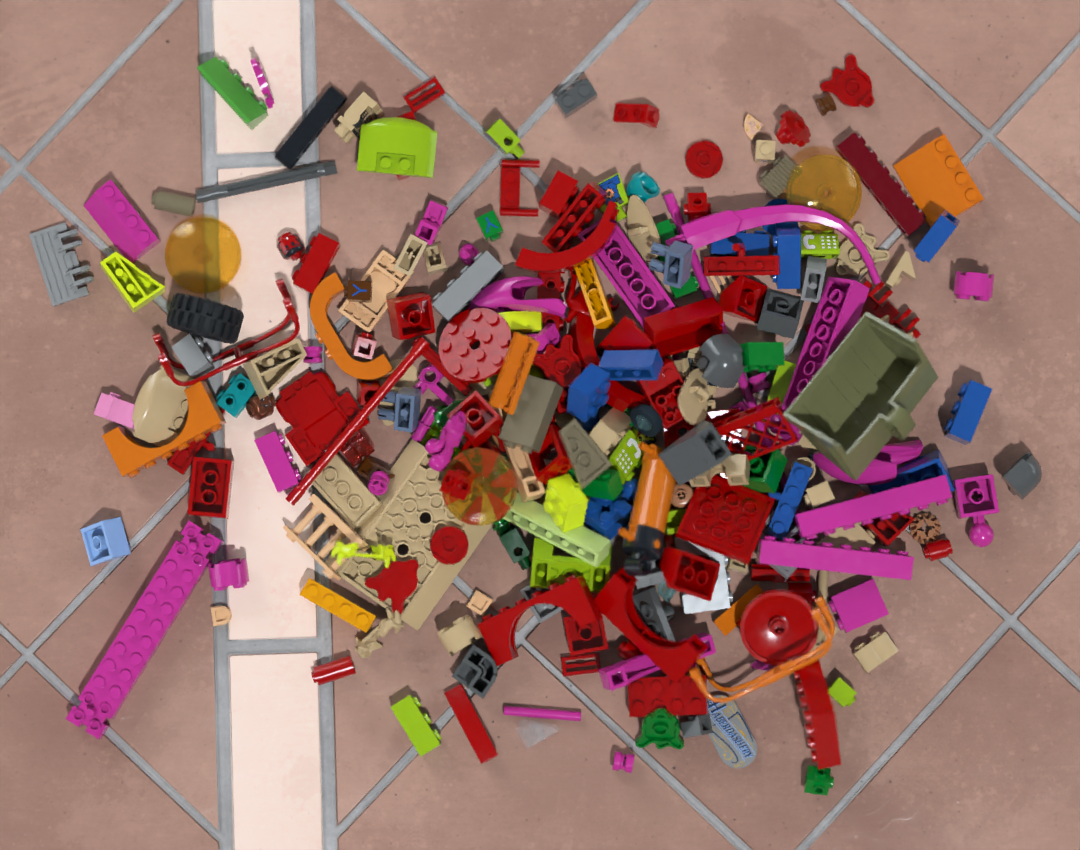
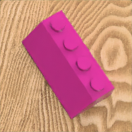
M111 179L97 189L84 204L86 210L109 239L131 263L136 262L161 242Z

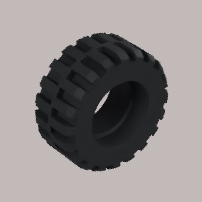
M177 293L172 298L166 322L168 326L186 333L234 344L238 340L244 315L241 310L219 302Z

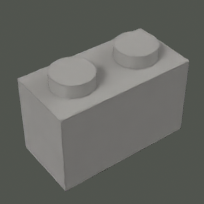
M808 256L801 300L819 303L827 259Z
M189 333L173 345L172 349L188 374L196 379L215 368L212 363L214 359L208 351L205 352L202 348L204 343L198 336L195 338Z

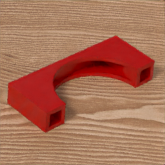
M574 574L566 578V583L562 585L557 582L549 586V591L545 593L540 590L532 594V599L528 601L523 598L515 602L516 606L511 609L509 606L498 610V615L493 616L491 613L482 618L483 622L477 625L496 666L519 657L515 644L516 627L521 616L533 605L552 604L567 611L580 628L602 618L583 575L576 577Z

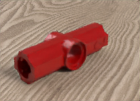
M751 564V581H771L775 583H789V581L809 582L810 569L797 568L786 579L768 564Z

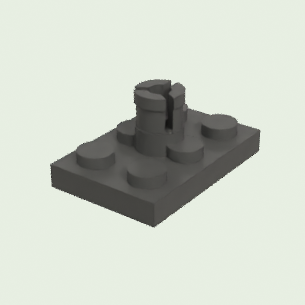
M655 587L633 595L634 606L642 622L656 635L675 641L673 631L668 621L675 618L673 615L675 612L670 605L662 608L660 597Z

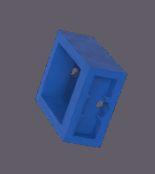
M944 210L914 249L915 256L920 261L925 262L926 260L929 263L958 226L960 220Z

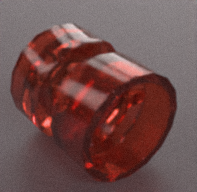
M360 432L351 438V443L346 442L340 449L353 467L362 462V457H368L375 451Z

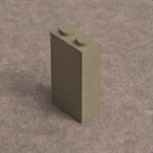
M531 375L527 376L514 414H507L499 435V439L504 441L505 446L515 449V446L521 447L520 450L530 454L532 451L540 452L563 391L560 385Z

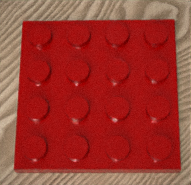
M714 475L711 480V486L696 487L676 537L749 565L775 499L742 485H729L727 479Z

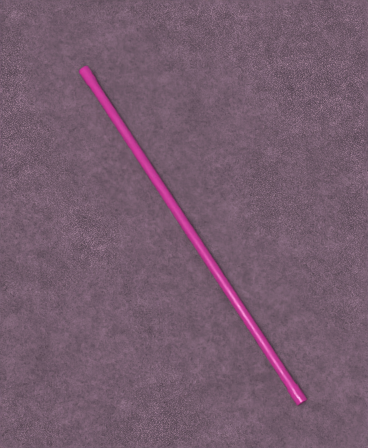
M674 193L663 196V199L680 235L681 232L678 226L684 224V220ZM693 250L691 266L704 299L714 298L708 280L704 276V270L696 250ZM723 320V324H721L723 327L722 334H729ZM742 373L738 384L749 409L757 406L746 375ZM757 421L754 423L756 429L764 431L765 425L762 422ZM763 437V445L768 447L773 445L771 439ZM784 471L779 482L782 493L787 483ZM797 508L795 515L800 514L799 508Z

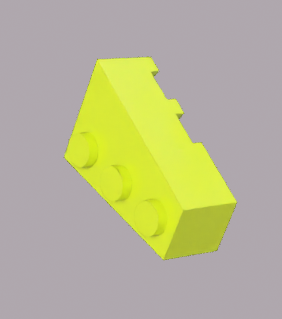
M114 252L100 262V268L133 313L165 292L164 285L155 281L150 275L141 271L136 265L117 252Z

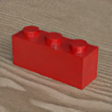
M318 233L317 237L313 236L309 244L311 246L309 253L305 252L300 262L302 263L300 270L296 269L292 276V280H294L293 285L313 295L316 287L324 279L341 246L337 241L321 233Z

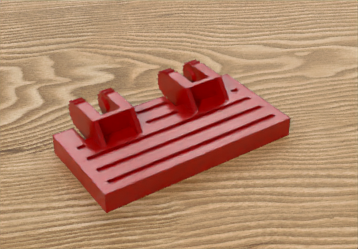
M868 281L863 284L868 288L872 287ZM881 281L867 295L859 320L866 312L880 319L889 315L888 324L907 334L920 319L918 317L914 318L904 328L900 322L911 314L912 311L908 308L895 321L894 318L899 312L889 302L883 307L880 306L893 292L891 290L887 291L879 301L873 297L877 291L884 287V283ZM916 328L912 331L913 338L915 339L921 335Z

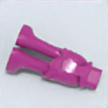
M458 412L457 415L452 416L444 428H442L440 440L434 438L426 443V451L433 455L429 459V466L433 470L444 471L450 464L454 447H459L463 432H465L466 419L464 413Z

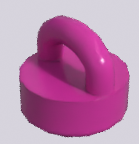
M464 244L459 251V257L466 265H471L474 262L473 259L479 254L477 248L471 244Z

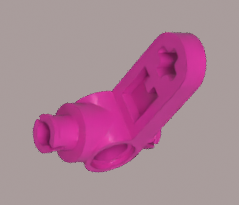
M430 363L417 377L419 382L413 388H420L421 395L429 389L447 406L454 401L437 386L444 376ZM427 373H435L436 378L433 382L425 380Z

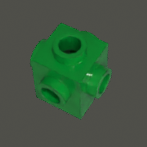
M808 765L805 775L804 793L827 796L829 788H833L834 777H831V768L818 770L817 766Z

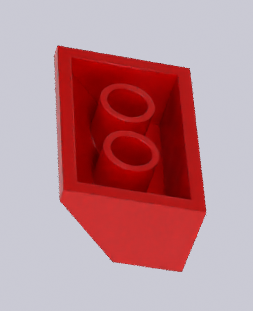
M665 547L660 568L668 588L711 602L720 564L682 550Z

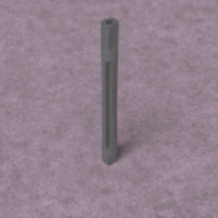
M335 161L195 190L197 203L337 174Z

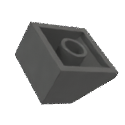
M767 289L757 329L794 339L804 301L796 296Z

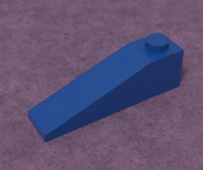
M939 449L898 468L896 479L884 484L868 485L871 493L875 494L946 475L950 491H955L947 464Z

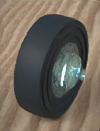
M639 404L630 413L632 424L643 435L653 437L661 431L663 427L662 419L649 405Z

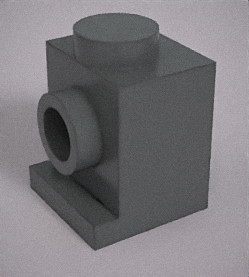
M710 714L687 717L688 721L680 723L683 738L713 733Z

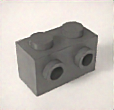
M587 78L585 80H577L572 84L573 87L568 91L564 89L556 95L555 104L565 119L597 98V93Z

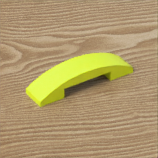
M511 311L498 313L506 320L511 332L533 333L542 330L541 312Z

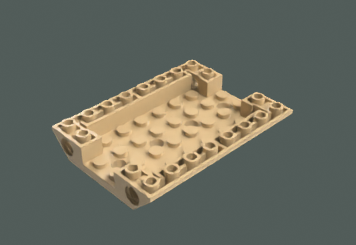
M412 439L389 471L395 476L389 480L387 491L383 495H375L383 504L355 532L369 546L378 547V544L384 546L392 545L396 561L413 559L418 562L417 588L405 600L403 612L400 614L401 620L418 631L497 517L488 497L490 492L474 481L471 486H474L475 492L467 495L465 501L458 500L449 505L445 493L439 490L448 469L455 472L456 470L450 467V464L444 471L433 470L429 466V459L433 455L429 454L423 445ZM480 495L483 496L480 525H473L463 521L462 518L468 512L477 496ZM422 513H429L431 515L429 523L424 524L420 521ZM446 526H454L460 529L466 535L469 542V550L466 557L454 565H446L439 562L433 556L430 549V541L433 534L438 529ZM346 536L340 541L342 544H349L350 539ZM401 544H405L409 548L406 555L398 553V547ZM359 548L355 552L362 554H373L371 548H369L366 552ZM337 553L334 557L330 555L326 560L329 566L336 560ZM351 557L347 558L335 571L341 578L385 609L392 610V600L390 598L380 601L377 591L367 588L365 585L367 578L376 577L385 567L384 561H379L375 558Z

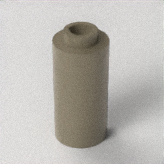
M158 190L157 194H153L152 205L157 210L193 217L196 198Z

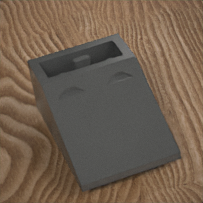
M705 420L658 454L679 486L714 468L732 455L713 425Z

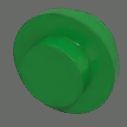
M502 518L494 522L495 525L492 529L497 534H500L509 529L511 525Z

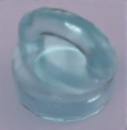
M662 582L658 587V594L663 597V600L670 602L677 590L668 588L667 592L664 593L662 589L668 586L666 582Z

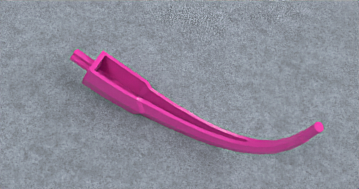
M784 204L759 206L735 211H720L679 225L681 234L665 240L666 246L672 245L676 240L693 245V250L715 241L733 236L738 232L760 226L798 221L817 223L831 227L846 236L859 251L874 285L881 282L874 265L875 263L866 245L855 230L846 222L828 212L802 205Z

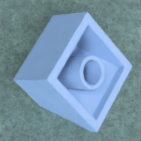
M121 517L103 520L80 529L90 566L131 554Z

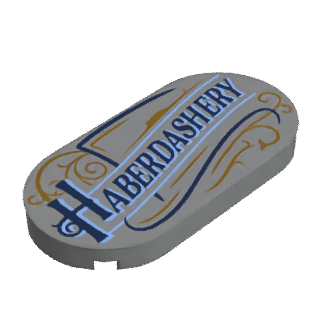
M715 695L714 697L724 698V697H727V696H724V695ZM708 699V714H710L713 733L708 735L721 760L732 768L748 766L756 757L757 744L737 704L733 700L716 703Z

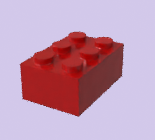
M193 457L188 515L228 519L234 461Z

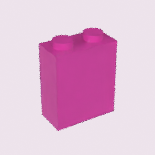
M874 579L829 597L831 600L828 602L832 613L836 612L838 616L836 620L840 631L844 630L845 633L889 614Z

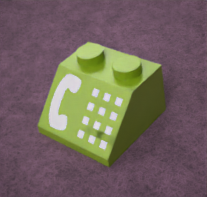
M803 231V234H801V259H808V256L837 259L839 256L838 234H833V231H822V234H814V231Z
M631 430L626 433L610 456L609 461L611 465L607 468L619 471L622 485L625 481H630L634 477L635 473L633 471L635 468L639 469L641 467L644 451L638 447L640 442Z

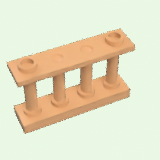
M313 494L309 498L313 503L310 512L293 530L286 525L283 526V529L287 532L286 536L293 543L297 541L324 568L322 572L328 578L332 579L334 577L339 581L341 577L335 571L347 558L342 559L341 565H338L335 560L330 566L323 560L336 545V542L347 536L350 539L349 544L359 543L358 549L360 548L364 552L370 546L320 497ZM318 513H323L326 516L324 518L325 521L306 541L301 539L298 535ZM335 524L338 527L337 533L317 554L311 546L330 525L333 526Z

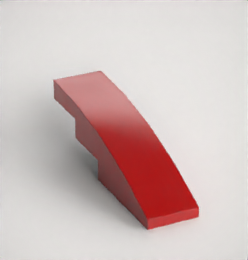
M460 684L445 692L444 694L481 765L498 756L463 686Z

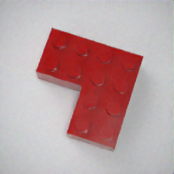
M818 659L793 671L795 681H798V683H795L797 695H801L799 697L800 706L805 709L803 711L804 720L807 722L805 730L806 734L810 736L806 737L808 748L813 749V751H810L812 762L817 763L819 770L841 765L835 711Z

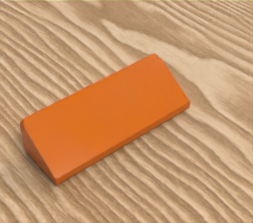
M755 584L734 602L730 608L718 616L713 623L726 636L738 626L736 623L740 620L748 603L763 593V590L758 584Z

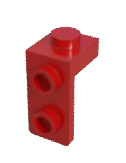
M616 103L613 121L616 123H641L650 128H657L660 109L649 104Z

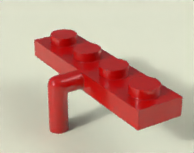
M735 243L732 246L734 251H738V256L704 257V276L780 275V255L745 256L744 243Z
M219 407L222 415H224L226 411ZM212 431L205 434L206 437L198 442H195V440L190 442L188 448L182 451L176 450L167 465L184 475L193 462V457L197 456L202 447L210 452L216 451V446L207 440Z

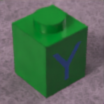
M493 210L476 218L486 241L491 240L493 242L501 238L503 229Z

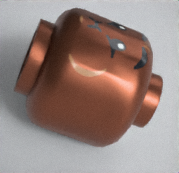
M257 394L251 396L246 404L248 415L256 420L272 415L276 406L275 400L272 396H266L262 399H259Z

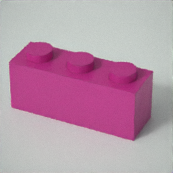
M273 431L254 440L279 494L300 483L301 475L297 468L293 469L291 462L294 460L290 451L286 452L283 445L286 442L282 434Z

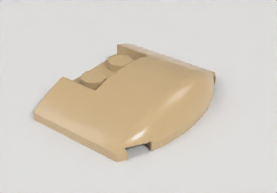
M161 365L159 367L161 369L153 375L151 374L140 389L132 414L135 430L133 436L159 447L174 441L184 429L188 418V400L184 390L191 387L176 385L166 375ZM173 369L174 376L179 381L194 380V378Z

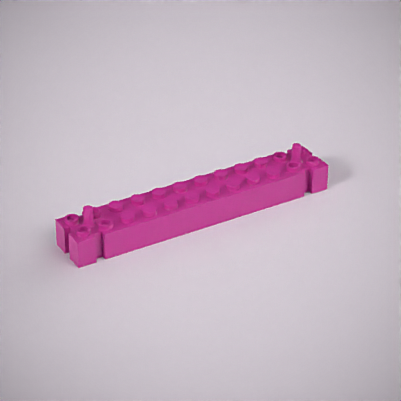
M192 521L187 522L181 532L184 538L181 542L176 540L78 698L82 701L81 704L73 706L66 717V720L78 727H82L83 724L87 726L85 731L97 739H102L110 726L106 723L107 720L114 719L207 570L208 563L212 562L208 557L211 553L217 554L224 542L211 533H208L206 536L203 535L204 529Z

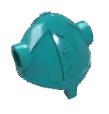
M637 171L631 176V180L626 188L627 196L637 195L644 203L660 193V188L656 181L641 171Z

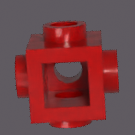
M707 192L687 193L684 215H688V222L711 214V203H707Z
M448 469L439 491L453 498L465 501L473 479L467 477L468 473L457 469L455 472Z

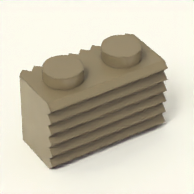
M787 155L784 158L778 157L772 164L774 168L770 172L766 170L759 177L761 180L759 186L773 199H777L802 173V170Z

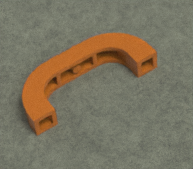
M336 272L332 273L319 283L314 290L310 302V316L318 332L315 334L320 344H325L327 348L325 353L329 360L334 359L341 370L355 379L376 381L391 375L394 369L385 354L369 362L356 361L351 358L328 318V308L334 298L344 293V285Z

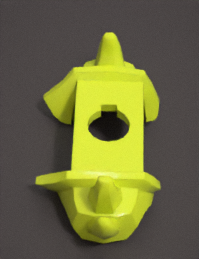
M337 541L331 552V557H334L337 553L336 561L338 565H341L343 558L351 557L375 558L376 560L384 561L385 568H388L390 565V557L393 561H396L393 546L390 544L387 546L378 544V547L371 545L370 548L373 554L355 553L359 543L342 544L341 541Z

